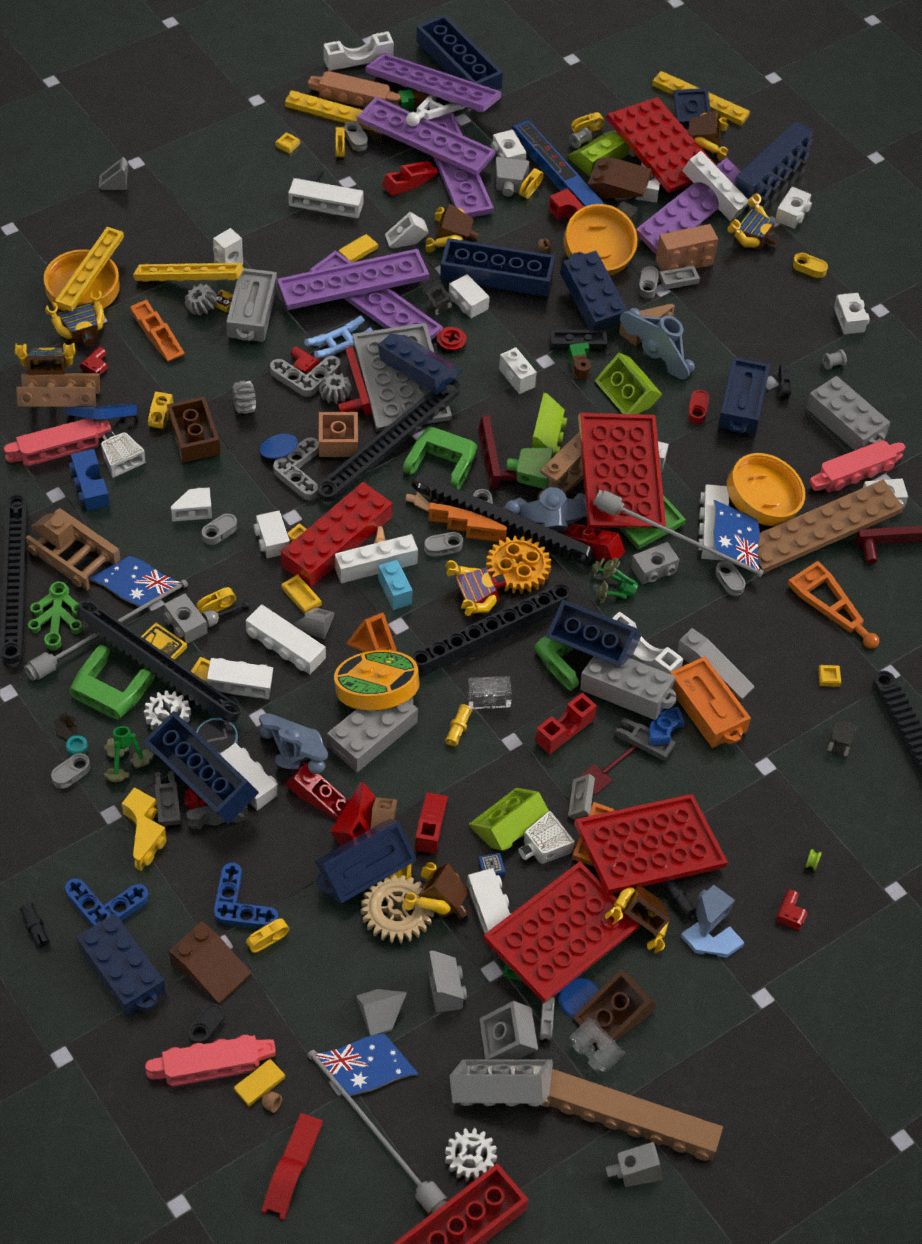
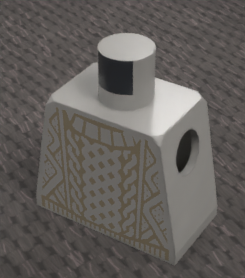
M654 1142L618 1153L619 1163L605 1167L608 1180L623 1178L625 1187L662 1180L660 1163Z

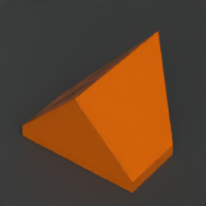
M383 612L363 620L346 643V645L362 652L374 650L397 651Z

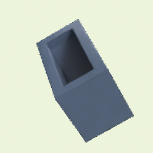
M715 885L708 890L704 889L697 898L699 903L696 907V915L701 935L704 937L729 914L735 901Z

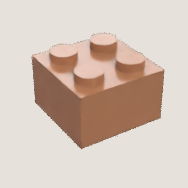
M319 412V457H352L358 452V412Z

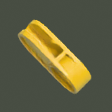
M592 113L575 119L571 124V129L575 134L584 127L590 130V132H594L603 127L605 120L600 113Z
M336 127V157H344L345 127Z
M533 169L523 181L519 195L527 199L530 198L541 184L544 173L538 169Z
M798 253L794 256L792 265L797 271L815 278H823L826 275L828 264L825 261L806 253ZM803 260L806 264H800L797 261Z
M225 587L200 599L196 604V608L201 615L202 612L207 610L218 612L231 606L235 602L236 596L231 588Z
M282 918L277 919L251 934L247 938L246 944L253 953L259 952L283 938L290 928Z

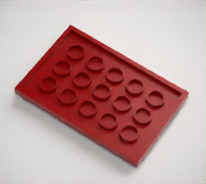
M658 97L608 113L605 118L647 168L652 169V175L668 193L694 184L682 171L693 156L702 151L709 158Z
M580 413L578 420L588 528L659 529L622 511L620 514L615 513L612 516L597 509L593 502L599 490L603 492L606 490L621 497V502L624 503L623 508L666 527L656 416L645 414Z
M693 794L575 819L574 826L607 895L622 892L630 887L634 888L637 884L644 887L726 868L728 864Z
M578 862L485 933L483 940L545 1004L639 929L641 924L625 914L624 911H622V919L615 924H612L614 922L612 915L605 919V914L615 907L614 904L617 898L613 894L607 895L602 883L581 862Z

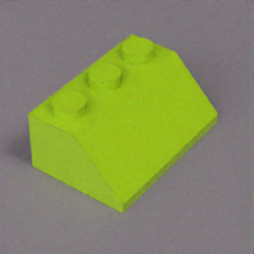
M616 131L604 133L567 155V158L587 175L591 176L597 159L616 158L620 160L629 155L630 147Z
M618 353L594 380L622 414H639L651 408L662 395L631 357Z
M543 393L533 434L532 448H553L555 456L560 451L558 443L562 444L564 432H561V430L566 428L567 418H564L565 409L547 393Z
M515 788L469 823V826L491 848L503 851L509 849L515 840L525 836L526 830L547 814L549 810L538 791Z

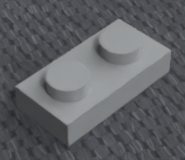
M694 265L659 272V278L664 289L698 284L700 280Z
M590 774L573 779L568 816L573 820L590 815L595 778Z

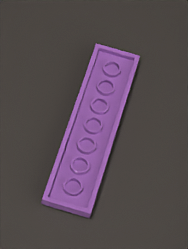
M383 53L366 66V73L374 77H380L389 82H395L404 87L416 89L418 92L428 93L433 97L443 98L448 102H454L463 107L475 109L478 112H484L501 98V91Z
M375 97L357 116V122L475 176H478L495 156L494 149L424 118L420 119L417 126L408 125L406 117L411 112L378 97Z
M453 112L429 119L431 122L462 135ZM433 156L453 206L461 208L470 217L492 214L494 212V207L479 174L475 176Z
M725 158L716 167L735 186L736 176L741 171ZM697 182L692 184L636 229L637 236L657 254L660 234L697 227L719 210V202L715 192L704 183Z
M414 249L278 278L277 285L287 310L429 280V273L419 250Z
M334 251L312 267L310 272L352 262L337 251ZM389 288L343 298L385 329L426 323L431 340L443 329V326Z

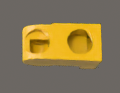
M155 391L148 417L149 427L166 428L168 421L167 404L174 403L172 394ZM159 398H164L167 400V402L160 401Z

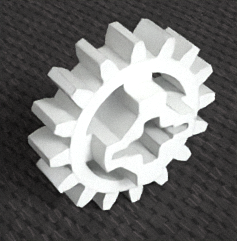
M165 691V695H161L158 692L156 699L150 697V703L145 704L144 716L146 724L151 725V730H155L173 711L185 722L190 721L189 715H191L189 702L188 700L184 701L183 695L177 697L175 691L172 695H169L168 691Z
M476 1128L473 1129L472 1133H468V1130L464 1129L463 1135L456 1132L455 1140L449 1139L448 1145L450 1147H446L445 1154L448 1156L445 1162L451 1164L449 1167L450 1172L457 1170V1178L465 1175L466 1181H469L470 1176H473L476 1180L480 1174H484L487 1169L489 1170L494 1166L493 1163L497 1159V1155L494 1153H496L497 1148L496 1146H491L492 1138L485 1139L486 1132L483 1131L478 1135ZM457 1148H459V1152H460V1153L458 1154V1157L456 1158V1156H455V1151H456ZM484 1152L487 1154L485 1162H483L482 1158Z

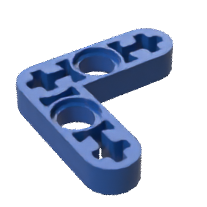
M138 405L65 407V415L90 419L138 415Z
M236 863L226 864L221 872L214 907L215 920L222 925L261 929L277 920L278 912L274 908L237 903L242 881V869ZM231 871H235L231 883L229 882V874ZM230 889L234 891V895L226 898L222 895V892ZM223 910H227L225 916H221ZM234 911H236V918H233ZM243 912H250L253 916L249 920H243L240 918V915ZM256 913L259 914V921H256ZM267 915L272 916L270 922L265 921Z
M71 879L65 885L68 899L92 927L100 923L95 915L97 912L102 920L116 913L122 921L144 906L149 900L148 890L142 884L131 886L105 905L99 901L81 879ZM73 887H75L76 889L79 888L80 894L82 895L80 898L76 891H72ZM135 893H138L139 895L142 894V898H139L138 896L135 897L134 894H135ZM86 901H93L95 903L94 907L88 910L84 909L82 905ZM117 904H124L126 909L123 912H116L114 907Z

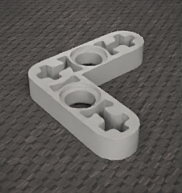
M335 356L326 357L307 375L282 359H275L270 363V373L273 377L305 397H310L319 390L321 379L316 378L315 375L323 374L326 377L327 374L333 375L334 372L338 374L341 368L340 359ZM292 375L298 377L296 380L288 379Z
M311 437L300 442L291 454L278 458L273 465L276 477L305 500H313L318 496V485L299 469L319 453V441ZM299 455L302 458L300 460H293L291 457ZM292 477L301 478L298 482H293L290 479Z

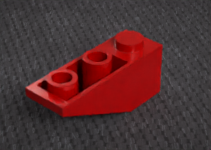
M572 523L563 533L565 536L590 546L595 552L593 557L599 561H602L603 558L605 559L604 562L614 558L619 559L625 553L619 533L588 528V526Z
M307 763L299 767L285 783L299 798L338 820L349 802L320 774L311 773Z
M364 782L359 784L330 831L341 846L366 833L371 828L375 795Z
M426 793L416 833L415 850L437 854L448 796Z

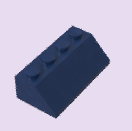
M391 333L378 344L380 360L436 395L462 373L461 368L406 335Z
M562 600L546 638L622 667L634 654L642 634L635 627Z

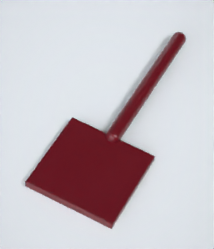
M635 745L630 747L603 770L594 764L579 777L590 774L595 778L593 795L595 796L613 781L605 773L637 747Z

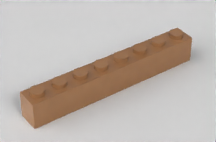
M552 1069L549 1096L541 1104L545 1107L552 1106L558 1108L565 1114L573 1113L579 1115L589 1122L596 1121L602 1123L609 1129L626 1131L627 1134L633 1137L649 1139L650 1142H654L656 1145L664 1144L670 1146L673 1150L680 1153L688 1152L700 1160L713 1161L723 1126Z

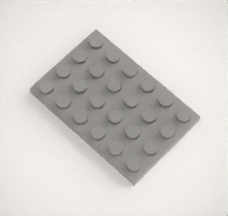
M426 323L352 334L363 382L371 405L376 432L383 431L430 392L427 388L380 360L378 344L392 333L406 335L434 352ZM446 406L443 411H440L437 416L435 415L427 424L451 420L450 407Z

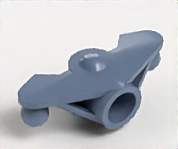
M631 308L621 314L620 321L627 334L639 336L643 340L642 347L645 353L651 358L661 357L666 362L669 374L683 380L694 371V362L690 359L684 360L682 342L684 328L678 319L668 315L662 318L641 316V312L637 308Z
M556 487L546 488L537 501L527 503L520 497L516 500L508 501L503 508L558 533L566 531L568 525L587 517L585 494L578 493L574 499L566 498L565 493L561 489Z
M262 714L259 716L261 724L259 734L265 739L274 737L281 753L275 757V763L278 766L286 769H299L301 761L311 759L308 763V769L311 773L320 774L324 771L325 762L323 760L327 759L328 752L316 729H310L273 714Z

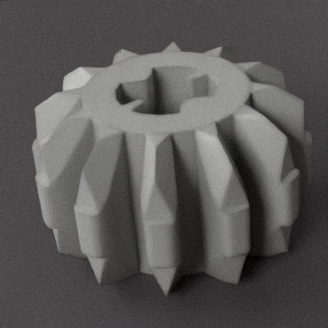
M200 283L198 287L193 285V289L188 290V295L184 296L186 307L194 315L202 316L204 312L208 314V311L214 309L213 305L217 303L216 293L207 284L202 285Z
M334 372L333 375L327 374L325 378L321 379L319 392L322 400H327L328 404L331 402L337 404L339 401L343 403L345 399H349L352 386L348 377H344L342 373L336 375Z
M250 381L234 383L232 393L236 411L243 414L254 412L256 396L253 384Z

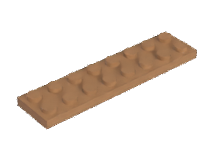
M883 479L781 523L759 534L757 552L759 569L764 570L763 573L857 533L860 529H866L903 512V506Z

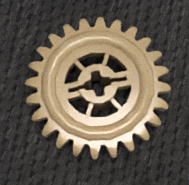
M393 875L392 880L387 877L384 879V882L380 881L376 883V886L369 887L370 892L364 893L365 899L361 901L363 906L361 914L365 915L363 922L370 921L367 929L370 930L375 927L374 936L382 932V941H384L387 935L390 936L391 943H393L395 937H398L400 944L403 941V936H406L408 941L411 942L412 933L419 938V929L426 932L427 927L425 923L431 925L429 917H433L434 912L415 905L414 911L410 916L407 913L410 910L402 907L404 898L409 892L415 893L417 898L420 899L418 894L422 889L421 882L414 884V878L412 877L407 881L405 880V875H402L400 879ZM384 900L388 902V906H382Z

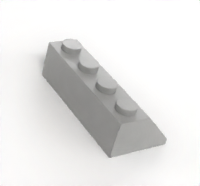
M462 1059L450 1075L452 1103H460L463 1106L474 1103H483L485 1106H492L497 1103H505L507 1106H515L519 1103L539 1106L546 1101L550 1093L553 1062L552 1060Z

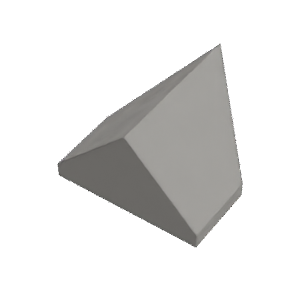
M124 157L99 176V189L127 190L128 163Z
M315 607L306 612L304 618L292 625L308 635L325 639L335 613Z
M376 989L356 995L370 1036L392 1031L407 992Z

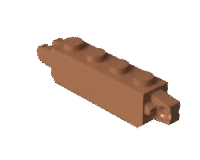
M330 71L325 72L323 77L311 76L308 81V88L319 91V97L366 108L375 97H378L398 107L401 106L399 103L401 96L390 92V87L385 84Z

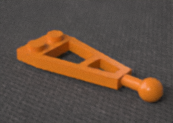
M819 561L788 580L787 585L804 601L848 632L852 633L855 630L863 638L865 647L874 649L879 645V637L875 633H869L862 626L864 620L832 574ZM824 582L828 584L839 600L830 607L810 593V591ZM845 608L853 622L840 615L838 611Z

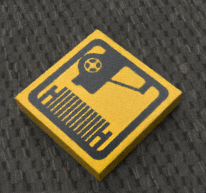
M157 623L141 636L174 660L187 649V643Z

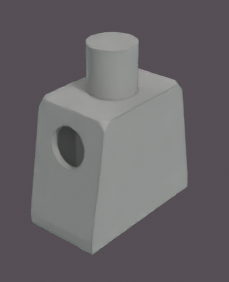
M496 157V189L503 191L505 196H512L513 192L519 193L523 181L528 176L529 161Z

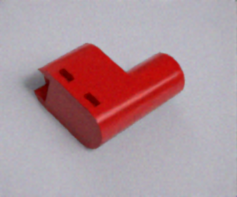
M295 346L291 350L290 355L297 359L293 367L307 375L319 364L318 359L299 347Z
M97 347L79 365L81 370L85 373H100L101 375L108 368L107 364L101 360L106 356V351L102 347Z
M787 890L776 920L783 925L800 930V927L805 922L807 911L795 906L799 894L794 890Z

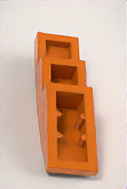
M147 299L130 306V311L167 362L185 355L167 323L162 321L157 311L154 312Z
M430 503L428 521L447 523V529L466 531V538L498 542L499 540L506 541V526L468 510Z

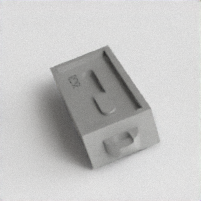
M243 268L236 282L226 322L228 338L265 341L277 291V272Z
M835 376L809 394L806 408L854 451L881 440L884 441L890 421L838 376Z
M593 656L581 674L580 690L654 720L658 718L663 708L669 709L676 702L674 675L631 658L622 667H619Z
M410 698L408 701L392 708L382 710L356 709L327 733V747L355 772H359L417 723L418 708L413 705V698Z

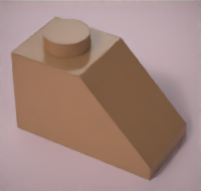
M58 512L45 514L31 526V529L60 550L75 538L72 522Z
M376 797L372 809L370 830L389 819L395 820L397 800Z

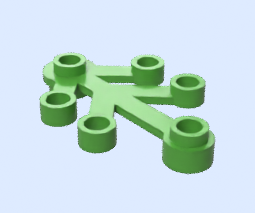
M60 581L54 582L50 586L47 596L30 606L31 614L36 617L39 616L28 623L31 633L40 632L41 625L51 619L50 633L44 637L45 646L51 651L58 650L62 645L59 634L60 618L70 626L73 634H79L83 630L82 622L73 618L62 608L63 601L71 607L73 616L78 617L75 610L78 608L79 603L69 595L68 586ZM53 602V607L43 613V608Z

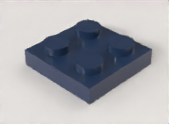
M708 88L673 91L675 115L680 124H689L691 118L711 112Z

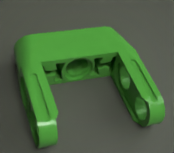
M428 427L419 436L406 458L403 472L409 475L415 473L427 452L457 463L451 474L450 486L460 489L472 467L478 446L466 438L434 427Z
M546 636L541 638L536 643L534 649L546 668L568 690L571 691L578 687L579 681L576 677V672L561 658L574 648L546 638Z
M99 645L78 671L69 689V693L76 700L119 720L137 704L152 684L156 673L152 674L150 668L141 669L126 690L121 692L95 679L107 664L110 653L108 647Z

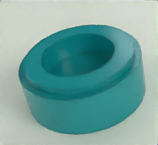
M80 735L70 737L66 742L68 754L70 756L77 753L86 754L88 751L87 740Z

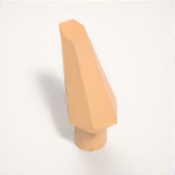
M419 492L416 495H406L405 501L412 502L415 507L429 512L430 503Z
M378 526L374 544L386 541L382 526Z

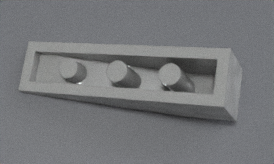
M693 628L679 640L677 649L679 656L688 663L705 656L734 696L741 701L754 689L755 686L706 637Z

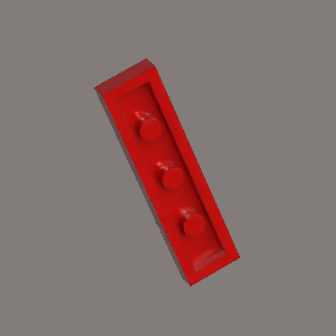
M353 346L347 347L345 349L360 398L339 403L340 412H354L363 409L365 416L372 415L371 405Z

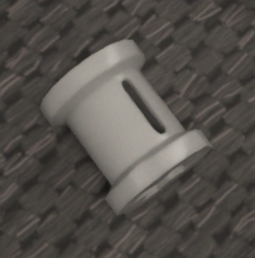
M584 127L580 132L572 133L569 136L570 144L575 149L581 147V144L591 142L592 134L590 130Z
M840 349L836 353L823 354L822 362L824 367L829 370L833 366L846 365L847 357L844 350Z

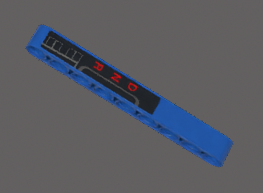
M529 120L511 127L526 153L560 191L568 189L584 206L604 204Z

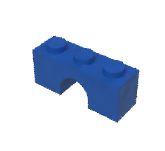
M91 449L71 454L72 462L69 463L71 474L76 475L73 480L75 488H80L81 491L78 492L80 503L85 504L86 511L110 506L104 478L91 480V478L100 476L95 450Z

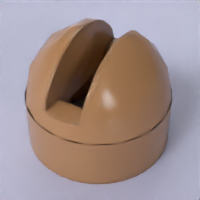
M544 238L538 241L537 251L539 253L548 254L551 251L549 239Z
M267 1092L262 1097V1105L273 1113L277 1111L282 1102V1095L276 1092Z

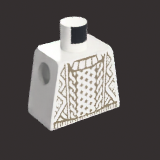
M109 431L103 435L104 441L101 443L102 455L112 478L146 463L143 448L127 433L123 432L115 436L112 431Z
M549 811L526 830L524 836L525 845L519 848V853L524 860L534 855L539 863L544 864L572 853L575 841L552 812Z

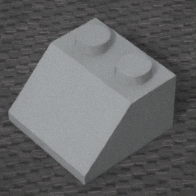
M429 951L428 975L435 1012L463 1009V1001L467 1000L465 986H461L460 979H463L461 966H457L455 957L436 951Z
M512 1001L479 1018L485 1059H519L538 1050L531 1007Z

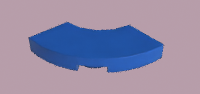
M679 707L662 711L658 718L651 722L648 732L649 745L670 744L671 732L683 727L685 723Z

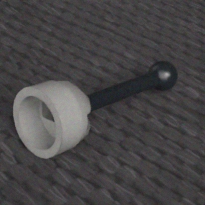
M243 601L241 605L220 613L214 610L202 612V616L207 621V628L217 624L219 617L242 608H249L250 603Z

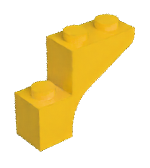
M134 787L122 802L123 815L129 817L136 824L133 857L136 869L142 871L146 865L148 866L152 862L156 851L164 847L167 838L165 827L152 821L158 812L156 799Z

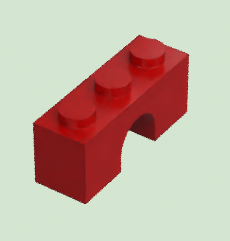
M568 189L553 194L549 198L548 209L558 220L569 217L570 221L571 217L578 210L585 207Z
M581 693L567 704L566 711L558 720L551 716L536 728L535 742L550 755L595 720L597 705Z

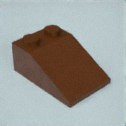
M616 158L597 159L588 186L600 199L643 197L652 174V169Z
M203 921L198 923L169 950L171 964L218 1005L251 975L248 968L220 936Z
M620 969L573 1018L604 1051L640 1024L658 1005L629 973Z

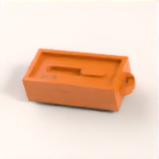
M705 656L670 672L671 675L675 676L674 691L676 699L712 748L724 742L732 744L741 740L742 734L748 731L751 717Z

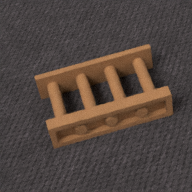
M22 373V387L16 388L18 407H96V394H100V373H65L60 375H28V373Z
M580 432L540 470V473L549 478L548 488H559L566 496L584 478ZM543 489V490L538 494L537 500H539L541 493H542L545 489Z
M59 508L54 513L58 512L72 522L75 538L61 550L56 547L51 551L44 546L48 542L45 538L41 537L35 540L28 535L26 537L27 550L33 556L37 555L71 579L77 587H82L88 591L90 589L88 577L105 561H109L113 565L121 561L119 548ZM75 541H80L84 544L68 561L59 557ZM90 551L100 555L82 572L74 567Z

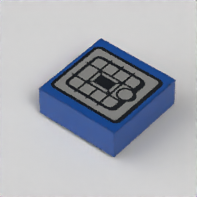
M500 853L479 857L478 861L481 871L493 868L496 876L505 875Z

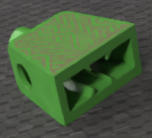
M523 448L519 459L508 458L507 470L517 471V481L519 483L546 489L549 485V478L540 473V470L554 457L553 448Z

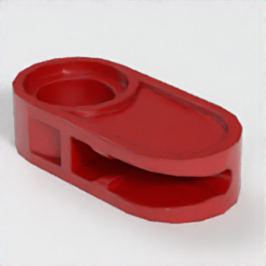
M696 390L691 395L688 419L694 424H701L706 419L709 403V394L706 391ZM700 412L702 416L697 417L694 416L692 413Z

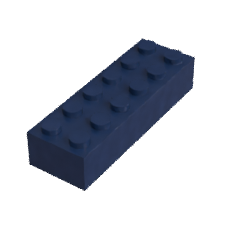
M445 14L417 26L416 42L447 74L495 90L502 88L503 72Z
M795 121L736 176L735 187L747 199L756 193L760 195L761 200L767 198L770 191L774 188L776 189L783 179H787L789 174L796 170L803 160H807L810 154L809 147L813 141V130ZM747 205L744 210L749 212L754 207Z
M447 238L441 261L440 279L455 281L468 275L478 286L548 297L554 272L555 255Z
M175 711L143 741L227 824L259 793Z

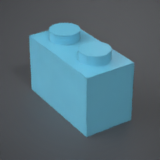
M398 559L379 565L378 580L392 609L395 610L411 605L413 590Z

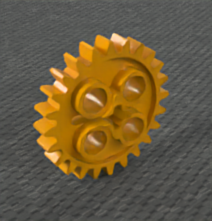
M514 536L512 541L506 537L505 543L499 540L498 545L493 544L492 550L488 551V556L486 557V569L490 576L493 578L503 574L507 583L505 591L512 588V593H515L516 589H519L521 594H523L524 589H527L529 593L532 587L538 589L539 584L544 585L545 579H548L551 570V559H549V553L545 552V547L539 548V542L532 544V538L525 541L524 536L521 537V540Z

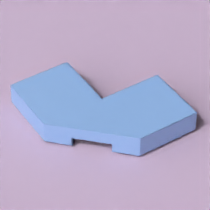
M698 922L681 933V938L697 954L708 953L717 955V957L727 958L744 945L743 940L730 926L714 938L710 934L706 937L702 936Z

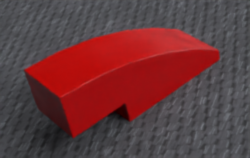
M429 161L401 165L400 171L385 174L382 186L392 196L401 194L429 181L439 171Z

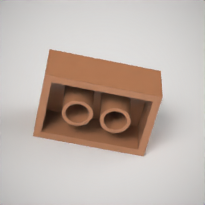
M711 224L660 234L656 262L661 271L693 265L695 268L713 265L718 237Z

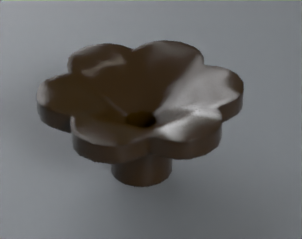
M62 713L54 721V725L57 728L56 733L59 737H64L68 740L77 734L78 727L73 716Z

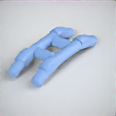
M360 315L355 320L345 324V326L318 337L307 338L304 343L306 346H320L326 342L330 348L315 351L314 357L326 358L334 356L346 350L345 348L354 346L350 332L357 329L365 320ZM369 327V328H368L366 331H364V332L373 331V330L371 329V327ZM342 335L346 342L337 345L333 339Z

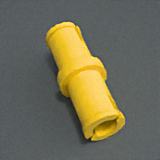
M461 704L455 719H452L450 723L451 728L445 738V742L450 746L456 747L462 732L466 731V723L472 713V709L468 705Z

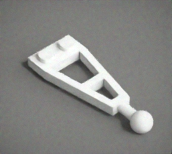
M429 95L417 108L416 113L411 112L407 115L406 122L410 126H417L422 118L429 120L465 107L454 102L443 106L435 102L438 97Z

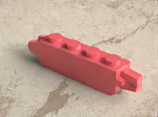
M86 418L16 437V442L7 444L3 448L6 454L5 460L8 463L23 461V464L30 466L97 448L99 438L103 437L106 432L111 431L110 423L108 420L94 422L93 419Z
M881 440L826 461L822 464L820 473L810 478L809 484L815 491L826 489L829 493L834 490H841L847 485L856 484L865 478H872L878 473L894 468V464L903 458L902 453L905 451L906 446L903 443L889 445L886 441Z
M241 1035L236 1039H218L213 1043H196L181 1049L173 1047L162 1052L163 1057L148 1060L145 1064V1069L149 1079L158 1080L166 1078L167 1084L171 1086L249 1073L259 1068V1061L276 1056L275 1044L273 1039L256 1040L255 1035Z

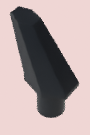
M318 170L315 175H311L305 180L321 183L320 179L324 173Z

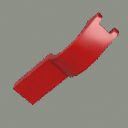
M300 1113L284 1155L278 1162L261 1210L262 1214L266 1215L269 1209L280 1213L279 1220H285L295 1185L302 1170L308 1163L322 1128L323 1120Z

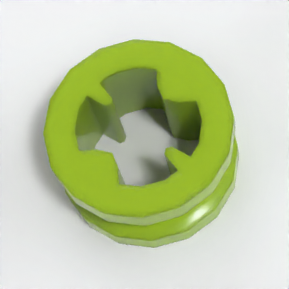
M811 849L805 867H812L816 871L822 852L815 853L814 849Z

